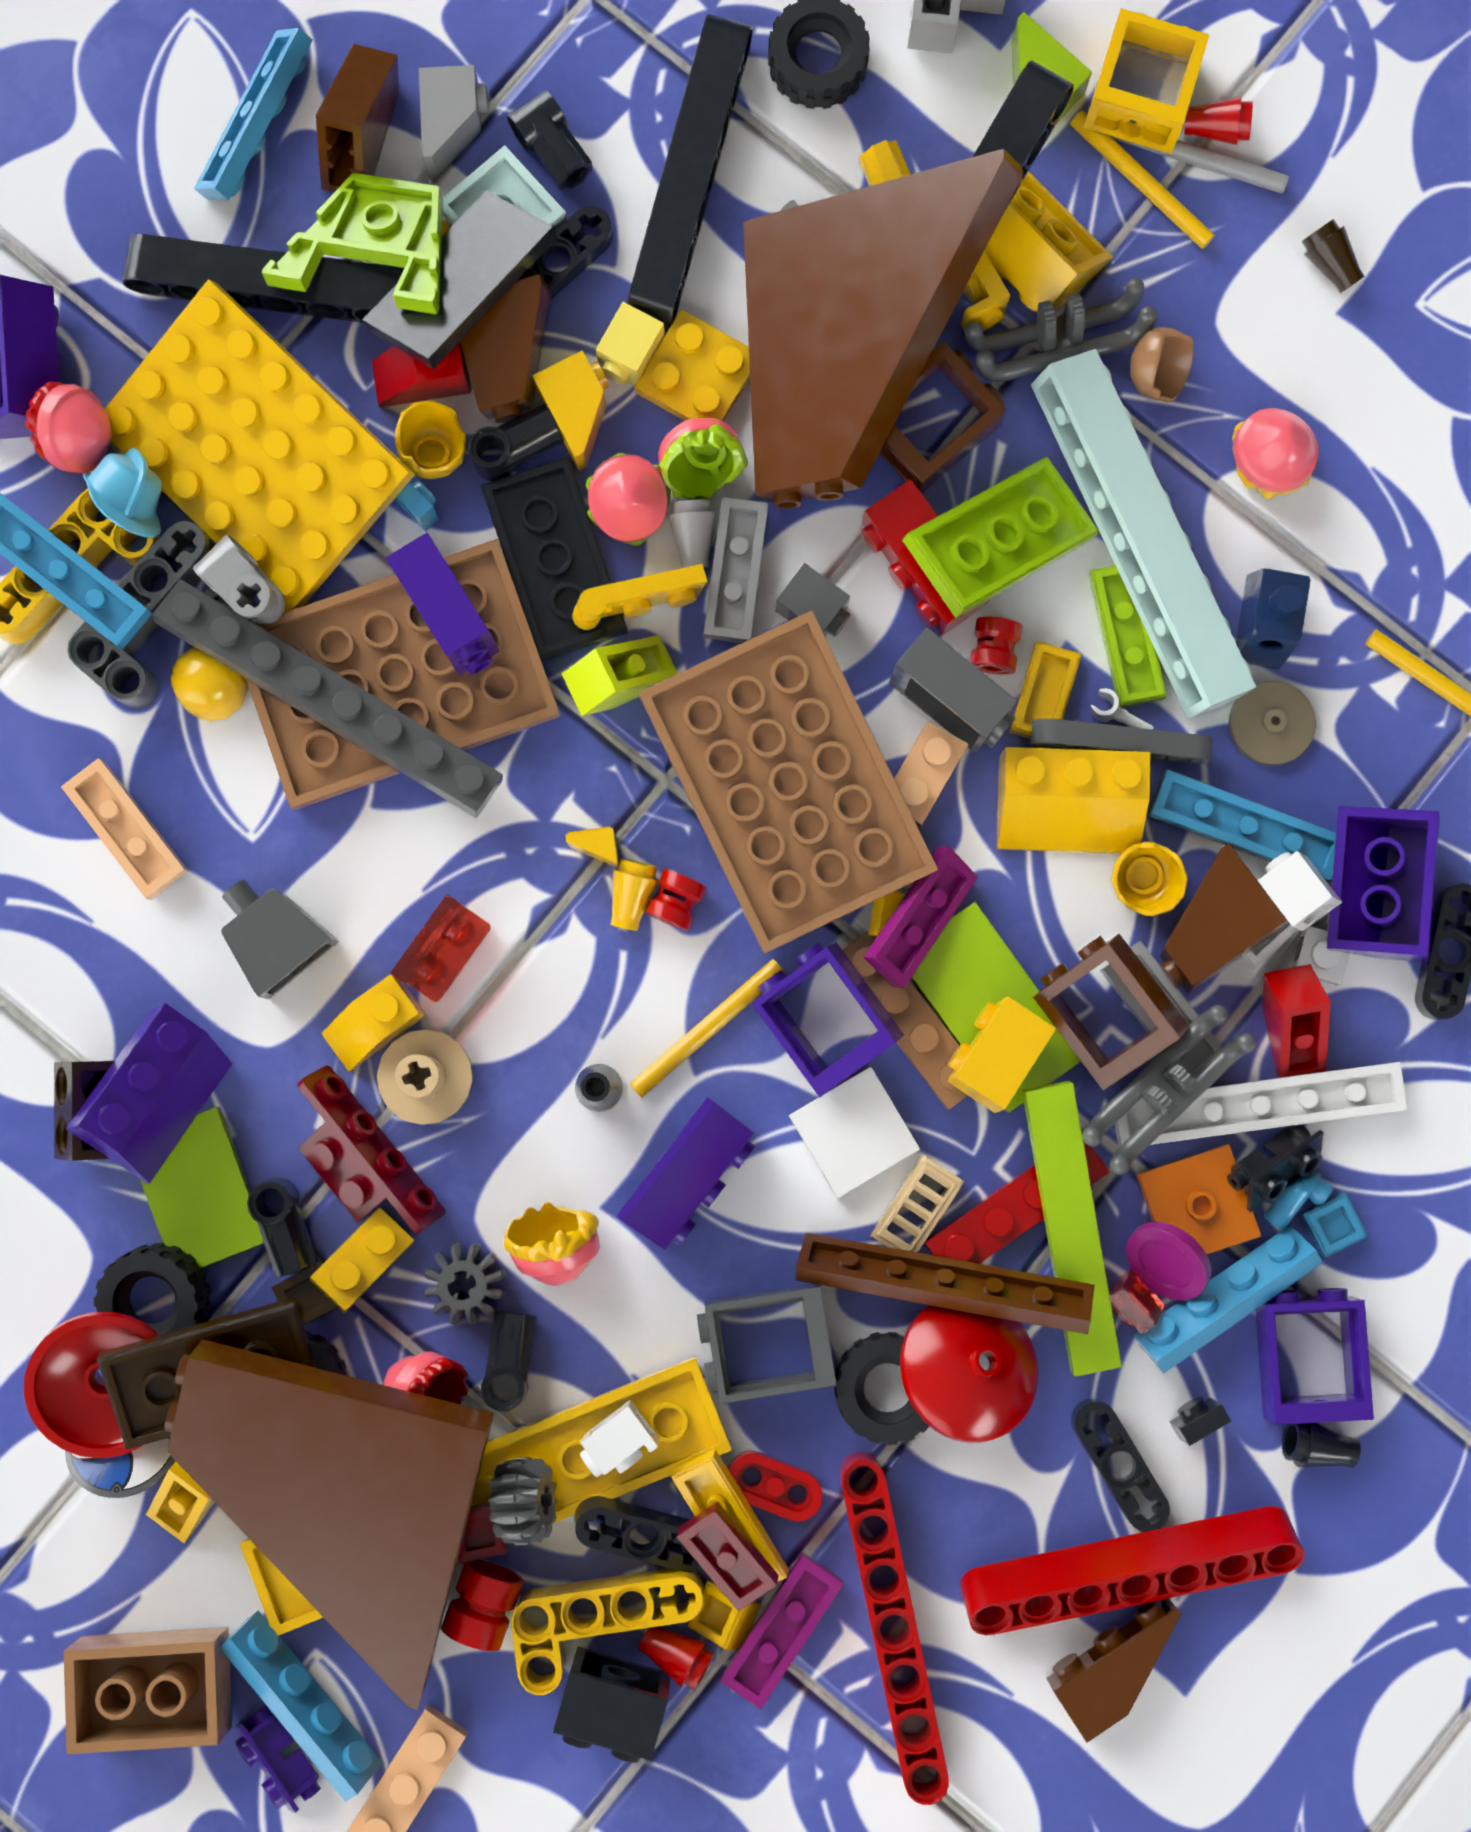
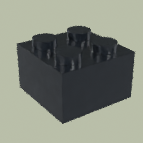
M577 1646L553 1733L563 1735L562 1740L574 1747L590 1748L594 1744L611 1749V1754L614 1757L626 1762L637 1763L640 1761V1758L651 1761L668 1702L670 1677L662 1670Z

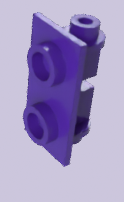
M265 1705L249 1717L254 1724L250 1729L247 1730L241 1724L234 1726L240 1735V1738L234 1742V1745L250 1768L258 1763L268 1779L261 1786L274 1806L280 1809L283 1805H286L288 1810L296 1813L299 1808L295 1804L294 1799L301 1795L303 1800L307 1801L321 1789L317 1783L320 1776L315 1772L300 1748L285 1759L282 1758L279 1752L293 1742L294 1739Z

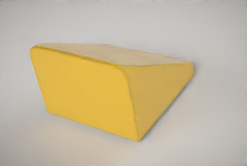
M610 826L573 831L565 835L566 842L570 848L618 868L619 856L616 834Z
M707 1580L703 1591V1606L699 1614L689 1621L688 1627L725 1650H738L750 1632L761 1605L753 1601L738 1611L714 1582Z

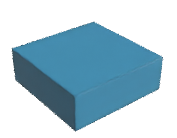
M1340 1192L1328 1198L1323 1204L1315 1205L1299 1213L1321 1257L1327 1258L1368 1237L1345 1192Z

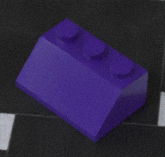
M1 274L0 439L30 437L33 433L25 426V420L27 419L26 411L30 408L29 401L45 383L50 381L59 382V372L62 365V356L57 349L56 337L59 311L57 306L54 305L53 286Z
M1338 806L1332 889L1342 903L1331 910L1329 914L1328 950L1380 959L1429 962L1440 824L1439 811Z
M164 1003L151 1009L69 1123L66 1130L145 1183L150 1184L233 1063L205 1030Z
M707 1097L616 1217L664 1250L671 1241L680 1246L697 1224L690 1216L702 1202L709 1208L726 1186L719 1178L728 1166L732 1164L739 1169L755 1148V1145L748 1141L754 1132Z

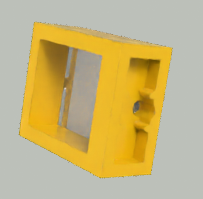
M1121 8L1083 128L1172 154L1185 121L1209 34Z

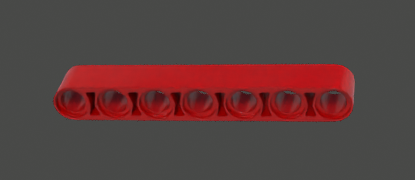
M855 1452L848 1455L842 1461L839 1469V1478L900 1770L908 1796L914 1802L921 1805H933L941 1801L946 1795L949 1788V1776L888 1487L879 1461L869 1453ZM860 1466L869 1467L875 1472L874 1482L865 1489H857L849 1483L851 1472ZM869 1516H878L885 1521L886 1526L879 1536L866 1537L859 1532L861 1522ZM880 1565H888L896 1571L894 1580L886 1586H877L870 1581L871 1572ZM890 1615H899L906 1620L904 1629L896 1635H888L880 1630L882 1621ZM901 1665L914 1667L916 1669L914 1679L907 1684L895 1683L890 1677L896 1667ZM920 1715L927 1720L925 1727L920 1732L910 1734L901 1728L903 1721L907 1717ZM923 1765L932 1766L937 1770L936 1776L927 1783H919L912 1779L914 1771Z
M1266 1506L979 1566L963 1575L960 1580V1590L972 1630L987 1636L1286 1574L1301 1565L1304 1561L1305 1553L1286 1511L1280 1507Z

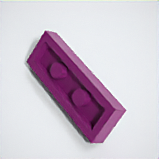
M938 846L932 858L938 870L913 882L863 957L894 988H905L978 878L950 846Z
M802 1552L788 1572L787 1578L782 1581L720 1675V1682L761 1710L843 1586V1580Z

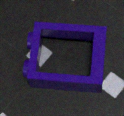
M428 532L385 557L459 677L466 672L469 675H475L488 668L494 662L492 656L500 651L488 628Z
M819 942L796 958L801 967L787 977L782 970L771 976L758 986L763 995L751 1003L819 1098L904 1036L901 1029L837 942L823 949ZM827 963L831 965L878 1030L828 1067L779 1001L781 997Z
M1347 1288L1318 1289V1297L1300 1298L1299 1291L1283 1290L1255 1310L1263 1418L1275 1425L1374 1420L1365 1300L1348 1296ZM1340 1312L1346 1394L1281 1397L1275 1315Z

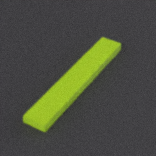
M1065 1081L1024 1089L1022 1094L1054 1277L1095 1285L1088 1334L1063 1330L1070 1372L1076 1377L1120 1368L1122 1366L1073 1083Z

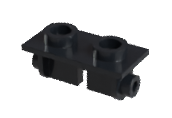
M1302 1124L1296 1127L1293 1125L1287 1126L1263 1144V1150L1272 1159L1269 1160L1256 1149L1231 1167V1173L1227 1175V1180L1234 1190L1241 1191L1244 1189L1248 1193L1247 1210L1249 1212H1252L1265 1201L1267 1203L1275 1201L1284 1192L1287 1185L1300 1176H1309L1318 1168L1322 1161L1321 1151L1324 1135L1322 1130L1317 1131L1311 1136L1309 1130Z

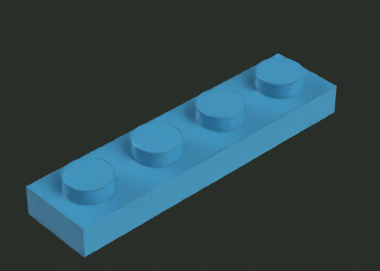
M300 28L277 30L194 187V190L207 200H230L242 188L245 182V174L243 173L251 158L256 156L263 148L266 141L264 133L271 119L277 116L284 108L287 101L285 93L292 79L297 77L306 66L308 57L305 54L313 39Z
M0 493V554L114 645L123 650L153 613Z
M1167 769L1163 773L1148 814L1149 817L1223 845L1229 843L1234 849L1268 862L1286 852L1292 855L1298 851L1310 859L1327 882L1331 881L1336 842L1335 832Z
M1289 1225L1285 1230L1280 1231L1212 1278L1200 1295L1190 1300L1179 1301L1134 1332L1133 1335L1139 1346L1164 1374L1323 1262L1317 1250Z
M258 1610L248 1617L219 1648L346 1802L361 1791L383 1762L282 1638L277 1636L276 1632L270 1627L269 1622Z

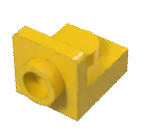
M985 251L964 289L967 298L972 303L975 301L977 303L965 310L961 322L963 330L967 323L971 321L979 322L983 327V331L995 326L1003 319V313H1005L1010 298V293Z

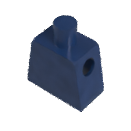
M1266 568L1247 575L1236 645L1248 664L1280 669L1299 645L1302 638L1311 582L1309 576ZM1274 641L1273 646H1267L1260 642Z

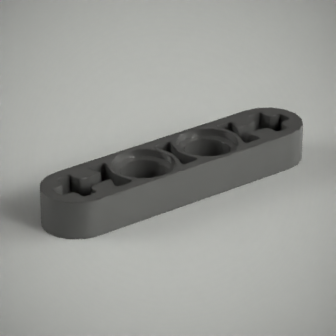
M1036 719L1032 721L1031 746L1051 749L1150 752V760L1207 764L1211 762L1212 738L1199 734L1071 720Z

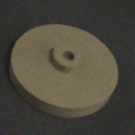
M1281 681L1255 684L1256 688L1236 699L1231 708L1228 723L1231 739L1237 750L1254 763L1265 766L1286 764L1304 753L1312 742L1316 729L1313 707L1308 698L1299 689Z

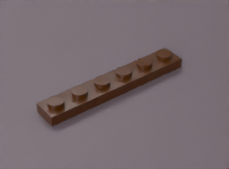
M807 1232L805 1233L797 1262L795 1279L801 1282L1088 1334L1095 1287L1094 1284Z

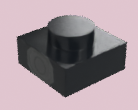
M1197 1397L1182 1405L1177 1410L1180 1416L1171 1420L1170 1424L1178 1438L1188 1446H1191L1232 1421L1221 1403L1211 1397L1207 1400H1204L1203 1397Z

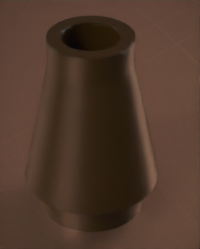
M1334 219L1301 241L1307 250L1304 255L1337 287L1340 293L1365 277L1358 265L1345 226L1340 228Z

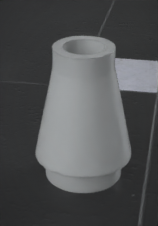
M684 500L673 502V514L668 516L681 559V568L703 564L704 569L709 568V552L715 512L710 511V501Z

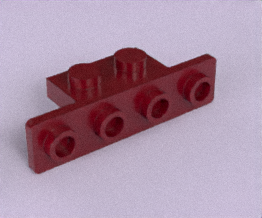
M325 1065L303 1077L297 1083L299 1090L325 1121L298 1149L357 1223L370 1215L386 1199H388L416 1234L422 1232L446 1213L445 1208L437 1200L434 1192L424 1184L408 1164L404 1155L395 1148L379 1128L372 1115L363 1108L347 1088L344 1080L329 1065Z

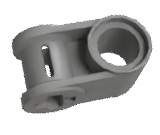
M226 534L193 567L196 574L215 593L222 597L233 611L242 617H247L252 622L265 626L279 620L284 613L285 598L281 590L258 567V563L230 535ZM258 593L257 596L261 603L256 607L257 604L253 597Z

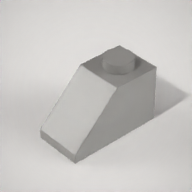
M474 65L419 68L422 158L429 178L439 177L482 131L481 113H489L488 90L486 83L478 82Z

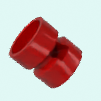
M477 1559L464 1562L455 1586L460 1597L450 1601L440 1628L441 1631L450 1639L465 1646L482 1651H499L510 1623L505 1612L514 1610L524 1579L506 1567L485 1560Z

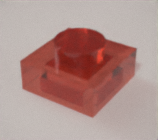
M1132 1269L1117 1279L1109 1296V1300L1112 1302L1114 1311L1119 1318L1127 1324H1132L1142 1335L1157 1324L1164 1307V1303Z

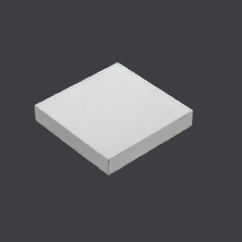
M872 1067L865 1069L828 1091L820 1098L818 1097L788 1115L837 1198L842 1197L920 1150Z

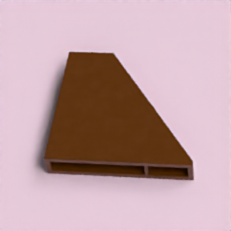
M1005 149L743 221L755 495L774 503L775 508L793 509L800 507L802 500L812 498L823 501L837 500L843 498L846 491L862 488L1023 177L1022 166Z
M202 1339L190 1355L184 1354L178 1365L175 1384L182 1387L179 1400L172 1402L165 1421L164 1430L171 1432L167 1452L407 1707L418 1710L427 1684L494 1413Z

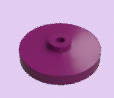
M1158 1221L1144 1223L1136 1228L1126 1243V1257L1134 1274L1145 1286L1163 1297L1173 1300L1193 1299L1201 1294L1210 1281L1211 1265L1204 1249L1191 1235L1174 1225Z

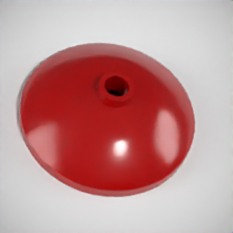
M928 1305L913 1319L904 1336L900 1354L903 1386L917 1414L936 1432L960 1442L981 1443L1006 1435L1016 1428L1028 1414L1037 1391L1038 1364L1032 1341L1020 1322ZM981 1354L988 1359V1370L983 1369L980 1365L979 1358Z
M114 1312L82 1314L66 1320L52 1329L35 1348L24 1376L23 1388L26 1407L38 1430L59 1448L72 1454L90 1458L120 1456L142 1447L143 1445L126 1450L104 1379L98 1372L100 1367L97 1357L99 1352L159 1336V1334L136 1318Z

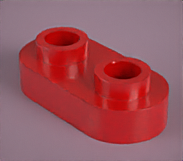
M754 1450L740 1453L732 1460L729 1466V1472L750 1505L798 1522L813 1517L821 1506L822 1490L820 1483L811 1472ZM749 1467L759 1469L761 1472L759 1481L756 1483L746 1482L742 1476L745 1469ZM794 1485H801L807 1491L806 1496L800 1501H794L788 1496L789 1489Z

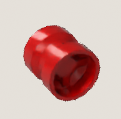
M986 616L977 618L974 635L978 639L977 647L971 651L969 662L984 673L996 675L1014 674L1018 659L1014 654L1015 644L1021 640L1023 625L1017 621L1001 617Z
M664 869L658 881L661 889L657 897L650 899L645 913L673 927L688 931L694 919L692 915L695 903L702 901L707 887L680 873ZM672 894V895H674V896H676V897H678V898H680V899H683V900H685V901L683 902V901H681V900H679V899H676V898H674V897H672V896H669V895Z

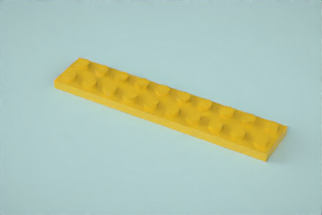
M692 1357L488 1440L471 1506L489 1503L487 1501L491 1495L489 1483L494 1478V1471L497 1465L504 1464L505 1461L515 1460L517 1457L542 1459L547 1466H550L553 1472L552 1481L557 1484L555 1496L558 1501L555 1506L556 1523L573 1516L577 1506L589 1497L602 1496L614 1499L672 1475L674 1468L713 1449H716L719 1455L732 1451V1446L712 1395L708 1392L707 1383L697 1357ZM631 1399L660 1438L659 1446L650 1453L645 1445L639 1448L643 1456L622 1473L613 1468L607 1474L595 1477L580 1456V1453L585 1450L580 1443L583 1435ZM249 1538L240 1543L269 1625L276 1632L277 1636L323 1618Z

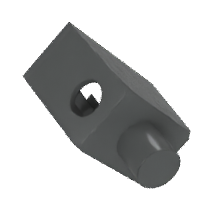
M241 880L231 886L222 896L223 900L237 916L221 929V933L258 997L272 998L339 942L335 936L278 889L271 888L259 897L245 880Z

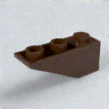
M1169 1598L1144 1603L1135 1611V1619L1120 1629L1118 1626H1112L1104 1630L1094 1639L1093 1647L1079 1656L1073 1653L1062 1658L1052 1668L1054 1673L1046 1678L1086 1743L1129 1715L1182 1615Z

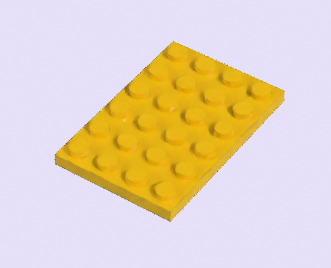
M209 279L105 408L111 420L112 442L124 454L131 448L138 449L146 458L148 468L161 479L162 491L216 544L226 534L235 539L258 563V567L281 590L285 598L284 610L286 612L303 607L415 476L393 452L220 285Z

